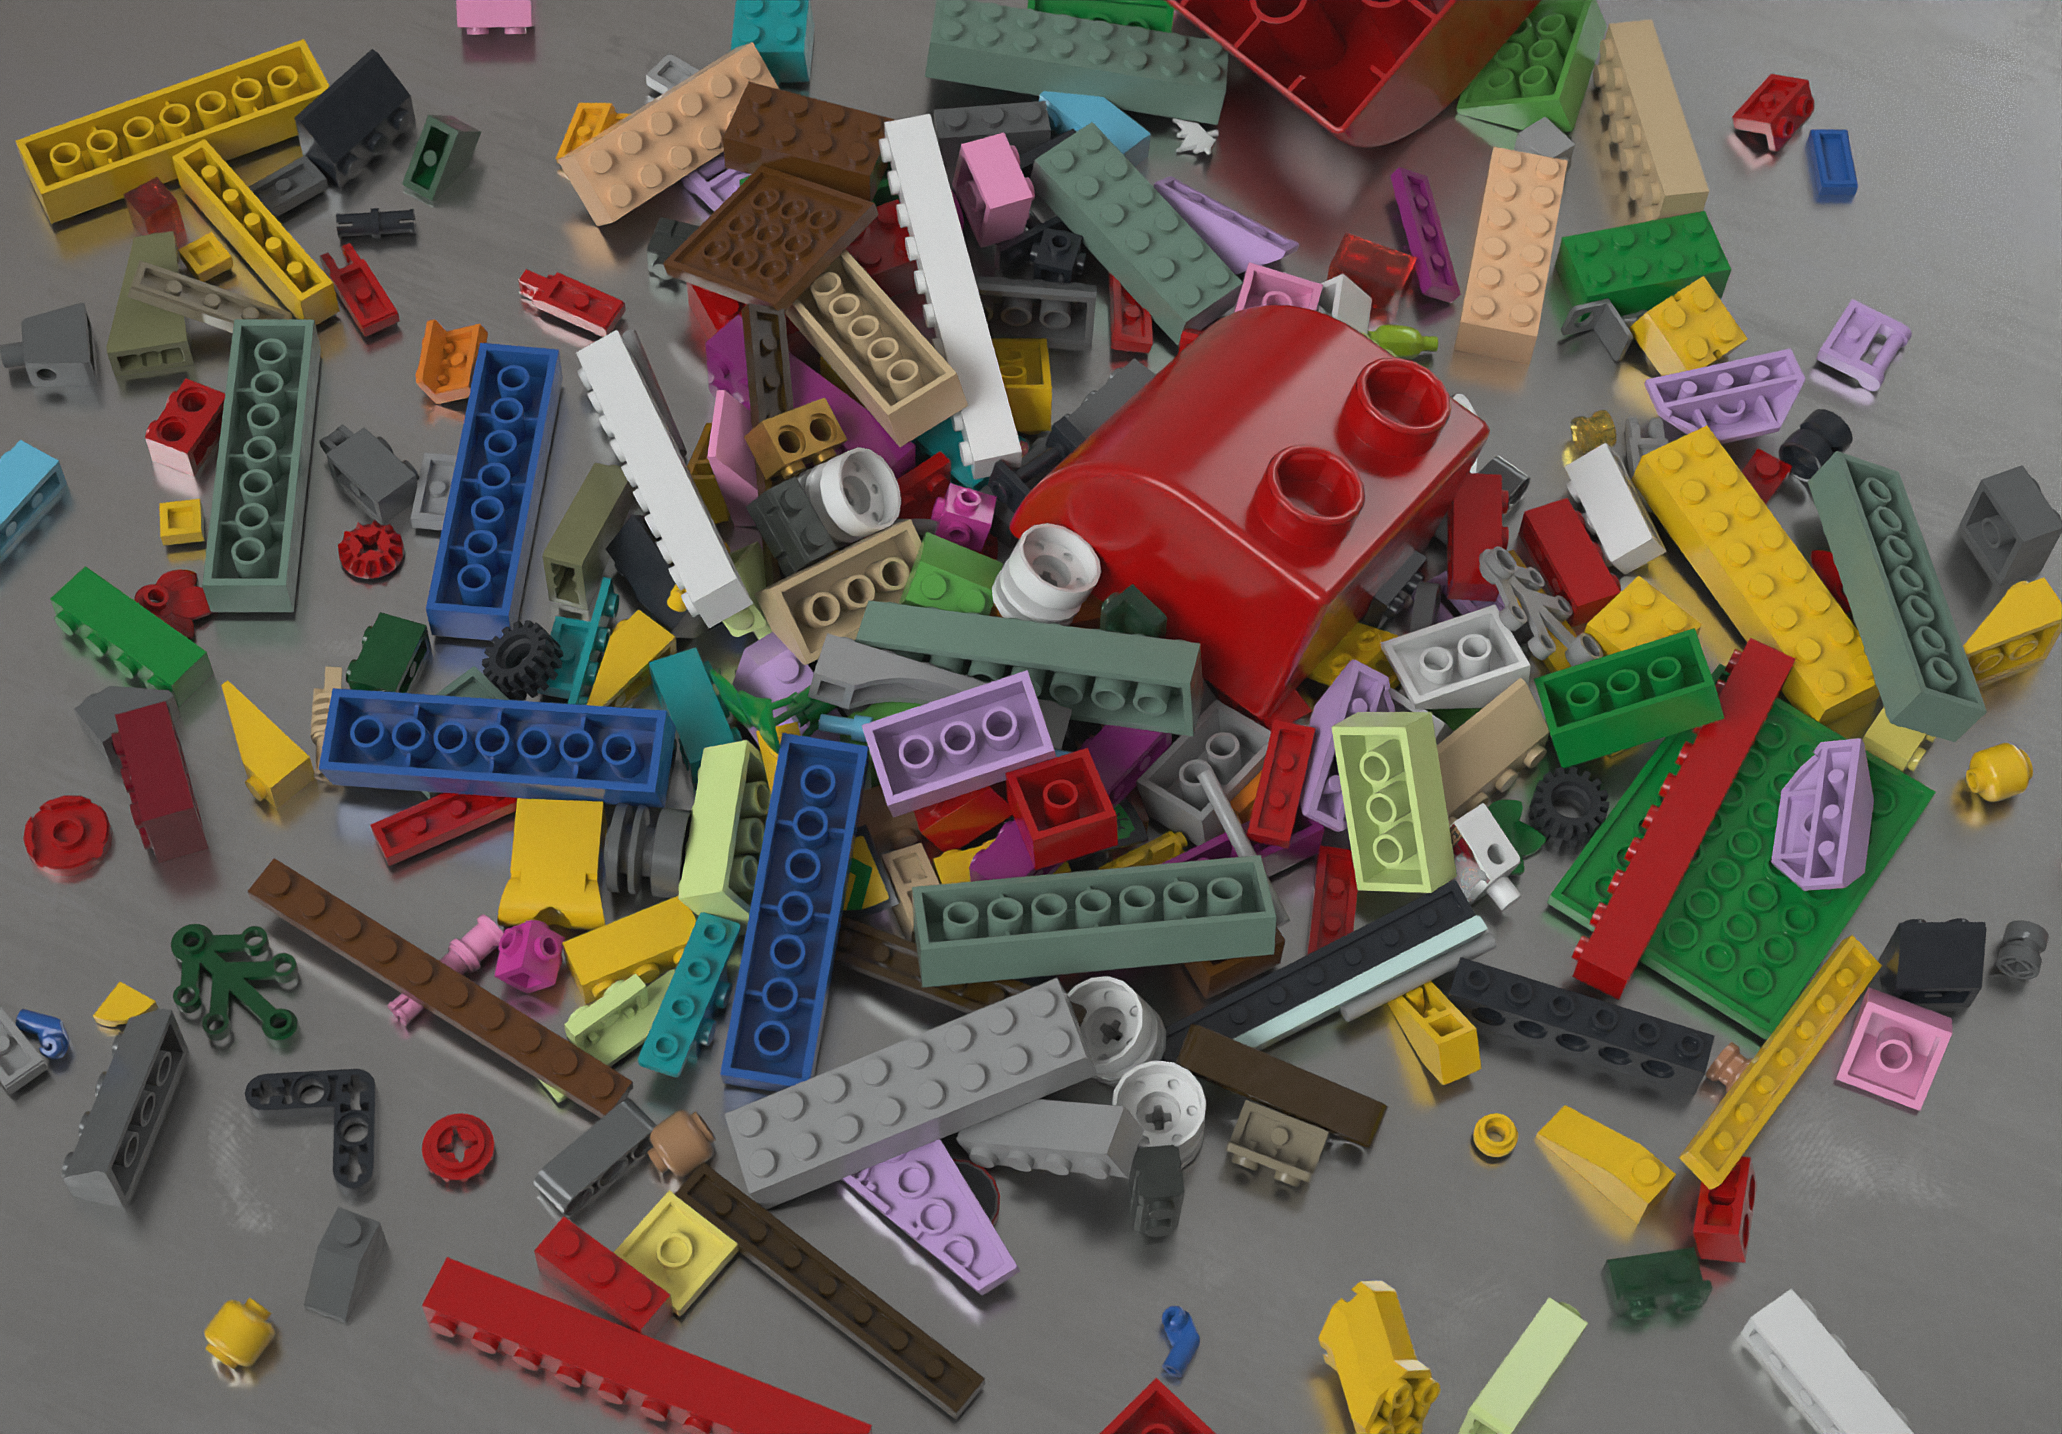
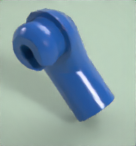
M20 1010L15 1023L18 1029L38 1036L41 1046L39 1051L44 1057L50 1059L62 1058L67 1053L70 1045L63 1021L59 1018L31 1010Z

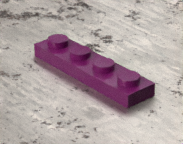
M1399 167L1390 175L1422 294L1452 303L1461 293L1428 176Z

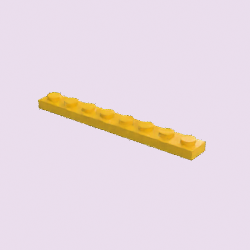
M1853 935L1841 941L1679 1156L1683 1163L1709 1190L1721 1185L1882 965Z

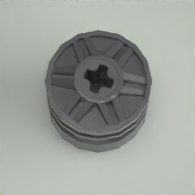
M618 802L611 825L607 830L604 847L607 891L621 893L627 876L629 893L638 895L646 876L650 877L651 891L654 897L671 899L678 896L692 811L663 807L656 826L650 825L649 808L646 805H639L633 823L632 806L629 803Z

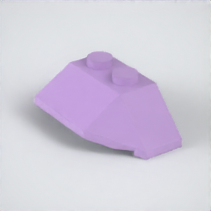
M1172 176L1155 182L1153 186L1234 274L1245 272L1249 262L1262 266L1282 259L1298 250L1299 243L1261 225Z
M1790 348L1646 379L1644 385L1660 417L1685 434L1694 432L1707 425L1721 444L1779 432L1805 382V377Z
M771 632L744 649L732 685L738 692L742 690L752 696L768 698L775 702L790 696L795 691L799 693L811 685L814 673L808 664L803 665L788 647ZM787 706L773 710V717L775 718L787 711ZM837 708L827 714L842 717ZM789 718L777 726L793 723L794 721L792 718ZM807 724L801 728L799 727L801 736L807 729ZM754 726L750 729L747 728L759 746L756 731L759 730ZM818 729L811 735L812 738L840 742V734L819 731Z
M1357 660L1349 661L1315 705L1309 727L1316 728L1299 802L1304 816L1336 832L1343 831L1348 827L1331 727L1357 712H1396L1388 691L1391 689L1388 677Z
M1861 738L1820 742L1813 751L1815 755L1798 769L1781 791L1771 862L1803 891L1845 888L1865 873L1874 798L1865 745Z

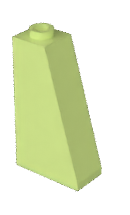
M1550 1297L1547 1299L1468 1410L1458 1434L1518 1433L1581 1339L1588 1325V1322L1581 1318L1580 1313L1574 1307L1564 1302L1557 1303Z

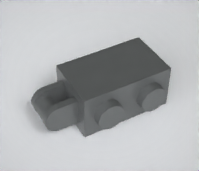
M341 425L334 432L319 441L322 450L327 455L332 477L381 524L384 525L414 503L419 474L409 461L404 460L401 462L394 455L391 446L383 437L378 436L376 438L365 427L354 434L345 425Z

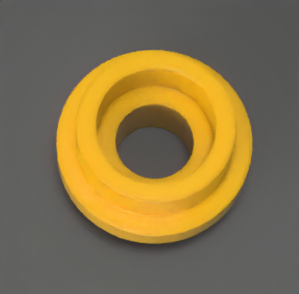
M1499 1113L1488 1114L1476 1123L1473 1139L1477 1148L1484 1154L1491 1157H1503L1511 1153L1518 1141V1131L1515 1124L1507 1116ZM1496 1132L1502 1137V1141H1493L1488 1138L1487 1134Z

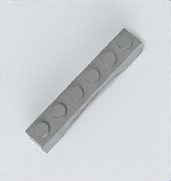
M827 633L813 674L808 697L845 709L882 702H907L924 705L987 683L969 675H960L938 668L931 663L918 662L899 656L889 650H880L857 643L851 638L838 637ZM1037 699L1055 750H1061L1072 709L1060 706L1053 701Z

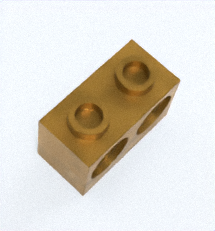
M825 397L766 419L744 436L766 480L781 474L784 479H789L804 471L806 464L813 462L817 466L837 457L835 450L847 441Z

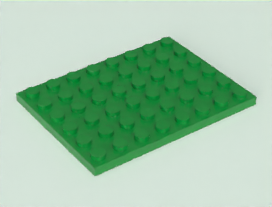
M1720 663L1711 674L1715 685L1719 679L1727 682L1730 673L1725 671L1726 667ZM1779 698L1776 699L1640 960V962L1766 1041L1792 1008L1936 793L1934 790L1865 750L1874 798L1865 873L1845 888L1803 891L1771 862L1781 791L1798 769L1815 755L1813 751L1820 742L1848 739ZM1693 729L1664 738L1603 824H1601L1552 891L1547 901L1548 904L1589 930L1594 931L1595 927L1589 925L1590 920L1600 901L1608 905L1613 894L1607 892L1608 886L1617 869L1625 872L1630 862L1624 859L1628 848L1635 836L1643 839L1647 829L1641 827L1652 804L1658 807L1661 806L1664 797L1658 795L1669 772L1674 775L1678 774L1681 766L1675 764L1684 743L1688 741L1694 744L1698 736L1692 733Z

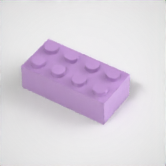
M1028 670L862 725L887 806L893 817L1005 781L1006 772L1056 758Z

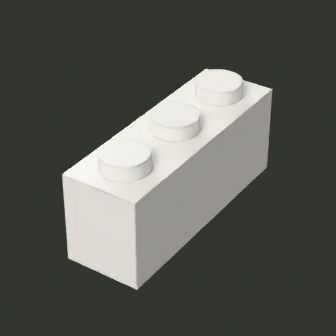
M1607 443L1602 444L1565 466L1571 481L1566 483V486L1573 499L1578 504L1582 502L1586 510L1582 514L1585 525L1592 535H1598L1602 543L1599 546L1603 553V561L1608 567L1614 565L1626 575L1666 552L1620 456Z

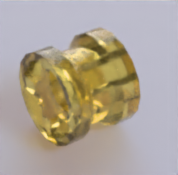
M1606 410L1595 411L1592 417L1589 418L1578 416L1571 421V436L1576 449L1581 455L1589 453L1604 443H1607L1610 447L1615 446L1617 441L1616 428L1613 419Z

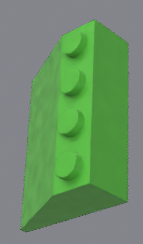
M1542 0L1461 93L1456 108L1458 114L1524 130L1543 117H1546L1560 131H1573L1597 59L1600 42L1603 40L1607 28L1597 1Z

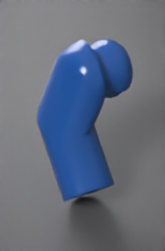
M1170 1306L1162 1314V1323L1172 1349L1162 1367L1172 1376L1181 1378L1200 1345V1336L1190 1314L1180 1306Z

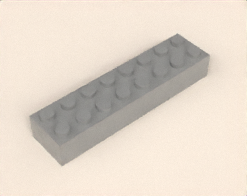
M1055 978L727 1112L724 1115L748 1192L764 1209H769L1097 1075L1069 997L1058 978Z

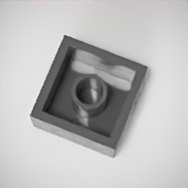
M2023 465L1981 479L1960 522V526L2000 586L2041 572L2062 533V520L2059 513L2051 508L2041 493L2038 482L2030 477Z

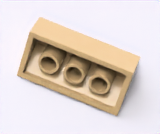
M911 519L893 524L754 594L772 632L803 665H807L819 659L827 633L856 640L869 600L899 604L922 542Z
M1521 678L1437 745L1449 827L1453 822L1482 803L1487 805L1489 797L1497 790L1500 792L1506 791L1515 782L1518 773L1526 766L1530 769L1535 767L1547 752L1544 747L1550 731L1527 683Z

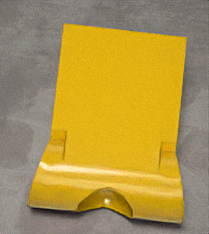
M517 798L510 867L511 877L505 886L498 909L497 923L499 927H514L528 920H537L547 925L556 924L569 929L595 930L606 925L600 897L604 872V847L608 830L603 802Z

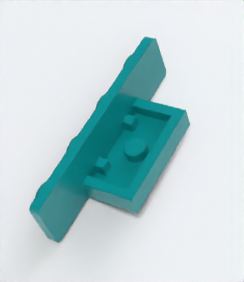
M603 577L591 622L560 616L555 617L550 635L561 646L560 649L563 651V657L559 659L563 664L562 668L554 669L558 674L555 681L549 678L546 682L549 687L545 691L541 687L538 688V694L569 699L567 704L587 705L590 686L593 687L600 668V663L597 662L599 653L605 652L610 639V628H607L609 618H616L619 608L620 596L614 593L612 578Z
M704 912L699 914L639 1054V1066L677 1078L681 1075L688 1056L697 1059L702 1046H709L711 1044L717 1026V1021L713 1019L718 1007H726L732 992V983L728 982L726 965L741 931L739 923Z

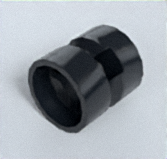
M1817 409L1800 424V429L1793 432L1783 442L1778 451L1779 459L1793 466L1790 472L1792 476L1798 480L1808 482L1836 451L1844 453L1851 446L1853 441L1852 432L1848 424L1834 412L1826 409Z

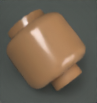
M678 1110L656 1125L651 1134H649L653 1148L648 1150L647 1153L662 1174L670 1169L675 1175L684 1177L713 1156L712 1143L716 1141V1137L697 1111L690 1115L685 1110Z

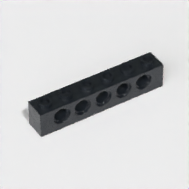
M1460 957L1448 995V999L1477 1028L1695 1095L1706 1073L1715 1037L1712 1034Z

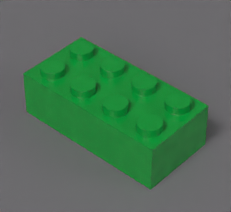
M1706 211L1562 237L1554 265L1572 307L1609 298L1620 316L1637 313L1641 310L1649 311L1703 276L1717 296L1722 298L1732 270ZM1591 312L1581 315L1577 319L1578 323L1586 320Z
M1695 628L1534 678L1550 735L1563 768L1725 719L1716 686Z

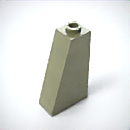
M173 231L137 236L133 239L106 347L115 377L194 365L188 317L128 297L140 260L183 275L181 259Z
M596 462L593 464L545 548L542 558L549 601L584 610L589 609L610 558L605 549L623 527L635 497L633 494L635 487L633 488L630 485L621 466H608Z

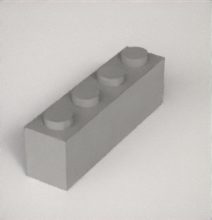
M1036 1099L960 1130L956 1141L969 1154V1159L973 1163L984 1168L1002 1165L1011 1166L1023 1172H1029L1033 1168L1049 1170L1058 1175H1068L1069 1172L1085 1173L1097 1179H1106L1107 1176L1127 1177L1144 1129L1125 1106Z

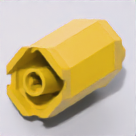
M1360 1281L1351 1289L1357 1295L1349 1302L1341 1298L1332 1306L1318 1338L1320 1346L1327 1351V1354H1323L1324 1361L1338 1372L1356 1434H1422V1424L1431 1404L1440 1393V1384L1432 1378L1431 1370L1416 1358L1396 1290L1384 1281Z

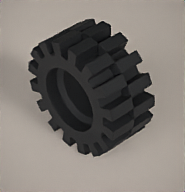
M525 620L523 625L518 621L513 623V630L505 627L501 630L504 635L500 639L495 636L491 640L495 645L493 648H486L484 653L489 658L482 659V666L485 668L482 671L487 679L509 699L515 700L517 698L519 701H525L527 694L531 698L538 696V688L541 687L545 691L549 687L546 683L549 678L555 681L558 674L554 669L562 668L563 662L559 658L563 657V651L560 649L559 643L537 622L534 624L531 620Z
M1563 767L1556 768L1554 776L1550 771L1546 773L1543 780H1539L1529 806V820H1534L1532 827L1537 831L1543 829L1542 835L1546 837V842L1550 836L1555 838L1553 846L1560 847L1562 841H1567V849H1574L1577 841H1579L1581 847L1587 845L1590 838L1593 837L1601 824H1603L1609 810L1610 802L1606 801L1608 792L1606 789L1600 791L1602 782L1598 778L1590 782L1591 773L1586 770L1582 776L1576 775L1577 767H1570L1568 774H1565ZM1557 798H1571L1579 802L1584 807L1585 812L1578 818L1566 817L1556 811L1553 802Z

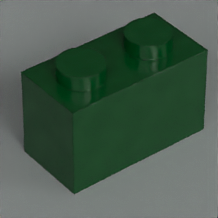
M380 612L374 625L368 626L364 632L362 650L358 659L351 660L347 668L346 682L349 683L350 689L410 693L431 648L427 626Z

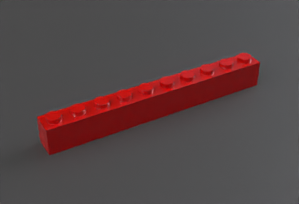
M1752 638L1748 640L1743 652L1737 649L1734 650L1725 668V671L1730 673L1727 682L1719 679L1715 685L1725 719L1693 728L1692 733L1698 735L1694 744L1688 741L1684 743L1675 764L1681 766L1678 774L1674 775L1669 772L1658 794L1664 797L1661 806L1651 805L1641 826L1647 829L1643 839L1634 837L1624 857L1625 860L1630 862L1625 872L1617 869L1607 889V892L1613 894L1608 905L1600 901L1589 925L1595 927L1591 937L1588 938L1582 935L1571 956L1572 959L1578 961L1572 977L1620 1000L1783 688L1795 658Z
M449 1257L444 1261L422 1304L429 1326L444 1336L454 1337L455 1333L471 1339V1343L484 1352L495 1354L497 1350L512 1355L513 1360L524 1368L536 1371L539 1367L554 1372L558 1380L569 1386L580 1387L581 1384L597 1389L598 1395L609 1402L623 1404V1401H627L639 1406L640 1411L644 1415L654 1420L665 1421L666 1418L682 1423L684 1430L690 1434H872L871 1424Z

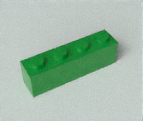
M86 566L50 598L56 613L54 620L64 632L69 635L78 634L84 639V642L92 652L100 657L104 655L110 657L124 675L131 679L135 676L145 682L147 689L169 690L173 694L178 707L214 674L208 654L204 649Z

